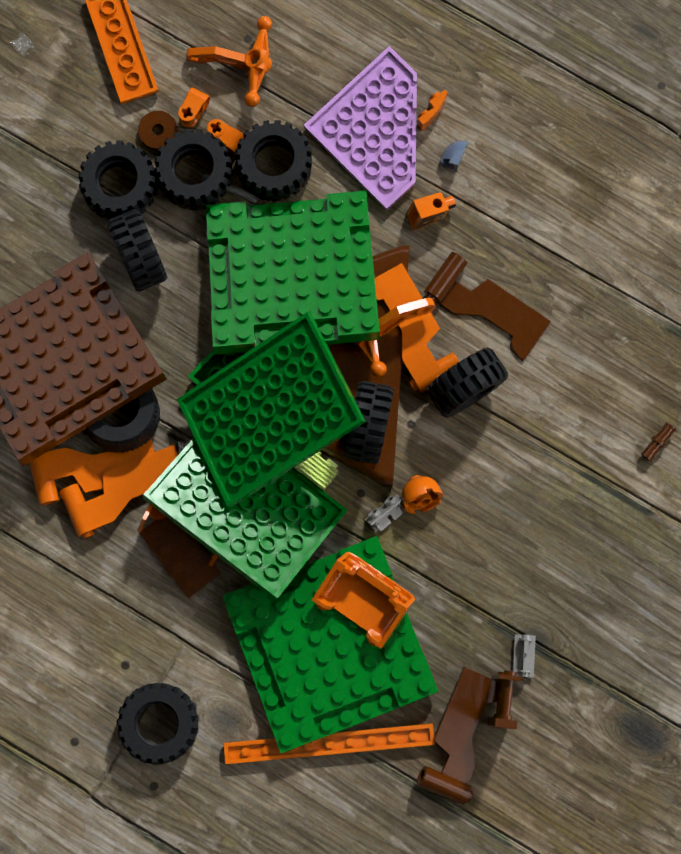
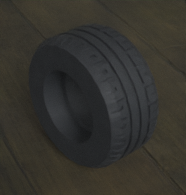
M153 389L134 399L139 405V412L131 423L123 427H111L106 425L101 419L85 429L90 439L104 450L116 453L133 451L146 444L153 437L160 422V407Z

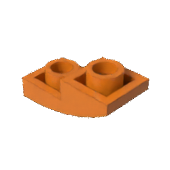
M446 90L441 93H434L430 97L428 105L430 110L426 109L418 116L417 126L421 131L428 127L442 110L447 98Z

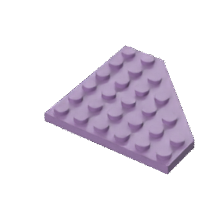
M389 46L303 125L304 129L386 211L409 191L416 182L417 73Z

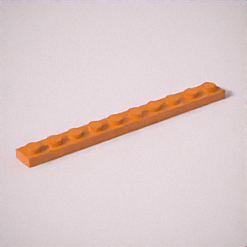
M433 723L337 732L283 754L280 753L275 738L224 743L225 764L435 745L433 740L434 730Z

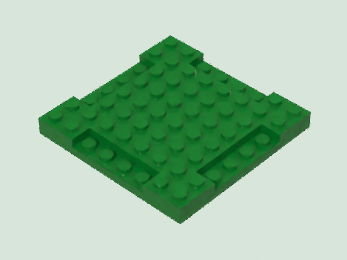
M366 191L326 194V199L247 206L246 202L206 205L212 305V340L215 355L248 352L306 312L312 314L327 345L380 340Z
M377 536L304 565L276 601L254 584L222 595L281 754L439 692L407 613L385 645L379 648L372 646L367 641V631L336 609L323 611L312 601L335 562L346 552L355 554L394 581Z

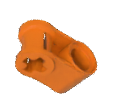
M192 87L178 111L181 125L185 128L195 127L202 113L209 105L211 97Z
M213 119L207 125V131L212 133L215 139L218 137L222 141L223 146H226L228 152L235 154V151L238 149L237 144L239 140L244 138L243 133L219 119ZM218 128H220V132L216 131L215 133H213V129L217 130Z

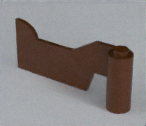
M451 252L424 290L425 298H432L434 303L437 302L453 314L484 317L513 337L511 340L512 348L515 354L524 361L551 321L489 279L472 291L458 283L456 280L468 262L459 254Z
M463 667L433 739L448 754L442 772L424 766L417 777V786L461 805L471 800L473 791L468 783L475 769L472 737L486 703L497 701L499 682Z

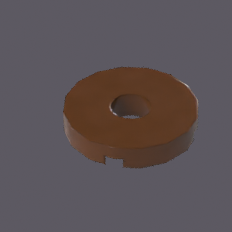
M152 111L146 114L138 126V134L142 143L154 151H158L160 146L164 147V141L168 137L173 139V134L178 132L175 119L164 111ZM160 126L164 131L161 135H155L153 129Z

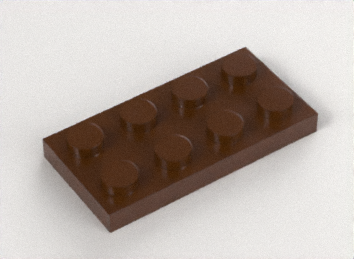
M167 517L161 520L156 519L145 527L141 533L139 532L188 598L222 574L215 564L212 567L209 566L211 558L198 541Z

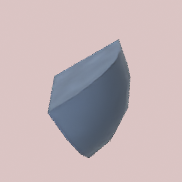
M456 141L447 146L441 156L439 165L457 171L468 142Z

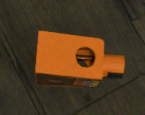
M439 192L413 200L406 215L413 231L444 219L449 209L456 207L453 196L444 198L443 194Z

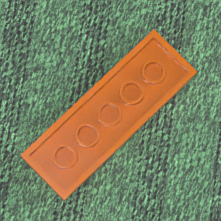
M85 0L121 105L159 93L127 0Z

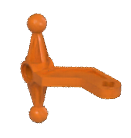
M262 16L258 19L257 27L259 33L253 48L247 54L217 46L188 48L186 53V59L191 62H219L248 70L249 92L245 95L244 101L249 107H255L259 104L260 96L257 93L264 75L272 66L267 31L272 27V21L267 16Z
M425 298L397 306L379 318L380 337L405 320L433 311L436 308L433 299ZM377 340L354 342L372 363L370 368L372 375L375 377L384 376L387 369L386 365L379 361Z

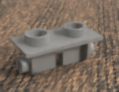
M397 494L390 496L385 500L383 506L372 510L368 514V518L365 521L371 525L375 533L381 532L391 524L387 518L389 515L396 520L406 512L402 498Z
M515 634L513 672H517L516 676L534 678L536 636Z

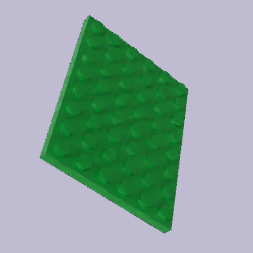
M306 312L176 399L227 507H233L366 422L312 314Z
M195 438L187 444L142 497L274 601L279 598L347 512L344 506L294 468L233 507H227Z

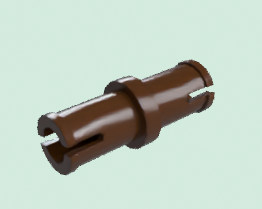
M666 422L656 436L653 435L652 441L641 455L646 460L652 462V459L660 449L665 448V443L676 429Z

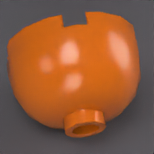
M420 475L411 477L403 487L401 494L404 509L410 514H416L414 510L421 509L422 513L431 510L441 503V497L444 498L440 486L433 478Z

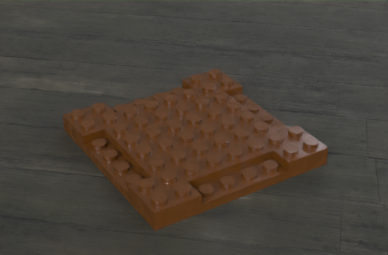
M89 252L53 272L55 275L53 278L0 309V429L22 466H25L167 380Z

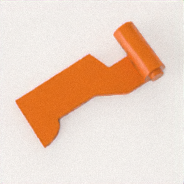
M175 445L103 472L104 494L91 500L85 501L79 484H73L60 490V495L77 536L83 539L90 538L95 535L94 531L97 528L114 522L129 501L143 495L179 455Z

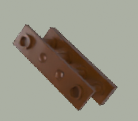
M504 671L498 672V675H492V680H499L496 714L493 715V718L488 717L487 726L517 729V721L512 720L510 715L513 683L522 679V677L516 676L517 672Z

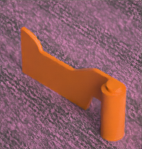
M402 263L375 278L377 301L383 300L389 311L397 306L423 299ZM431 312L405 320L398 325L402 332V361L410 373V381L408 383L414 392L422 393L427 390L430 383L460 362L453 352L436 361L426 345L440 330Z
M150 439L138 449L129 450V452L125 451L124 453L108 451L90 455L69 448H60L44 453L29 463L39 506L50 505L60 501L55 484L56 479L73 475L84 493L103 489V472L154 453L152 440Z

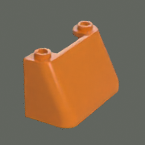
M346 552L335 562L312 601L323 611L334 608L367 631V641L372 646L382 648L415 601V598L406 589L353 553Z

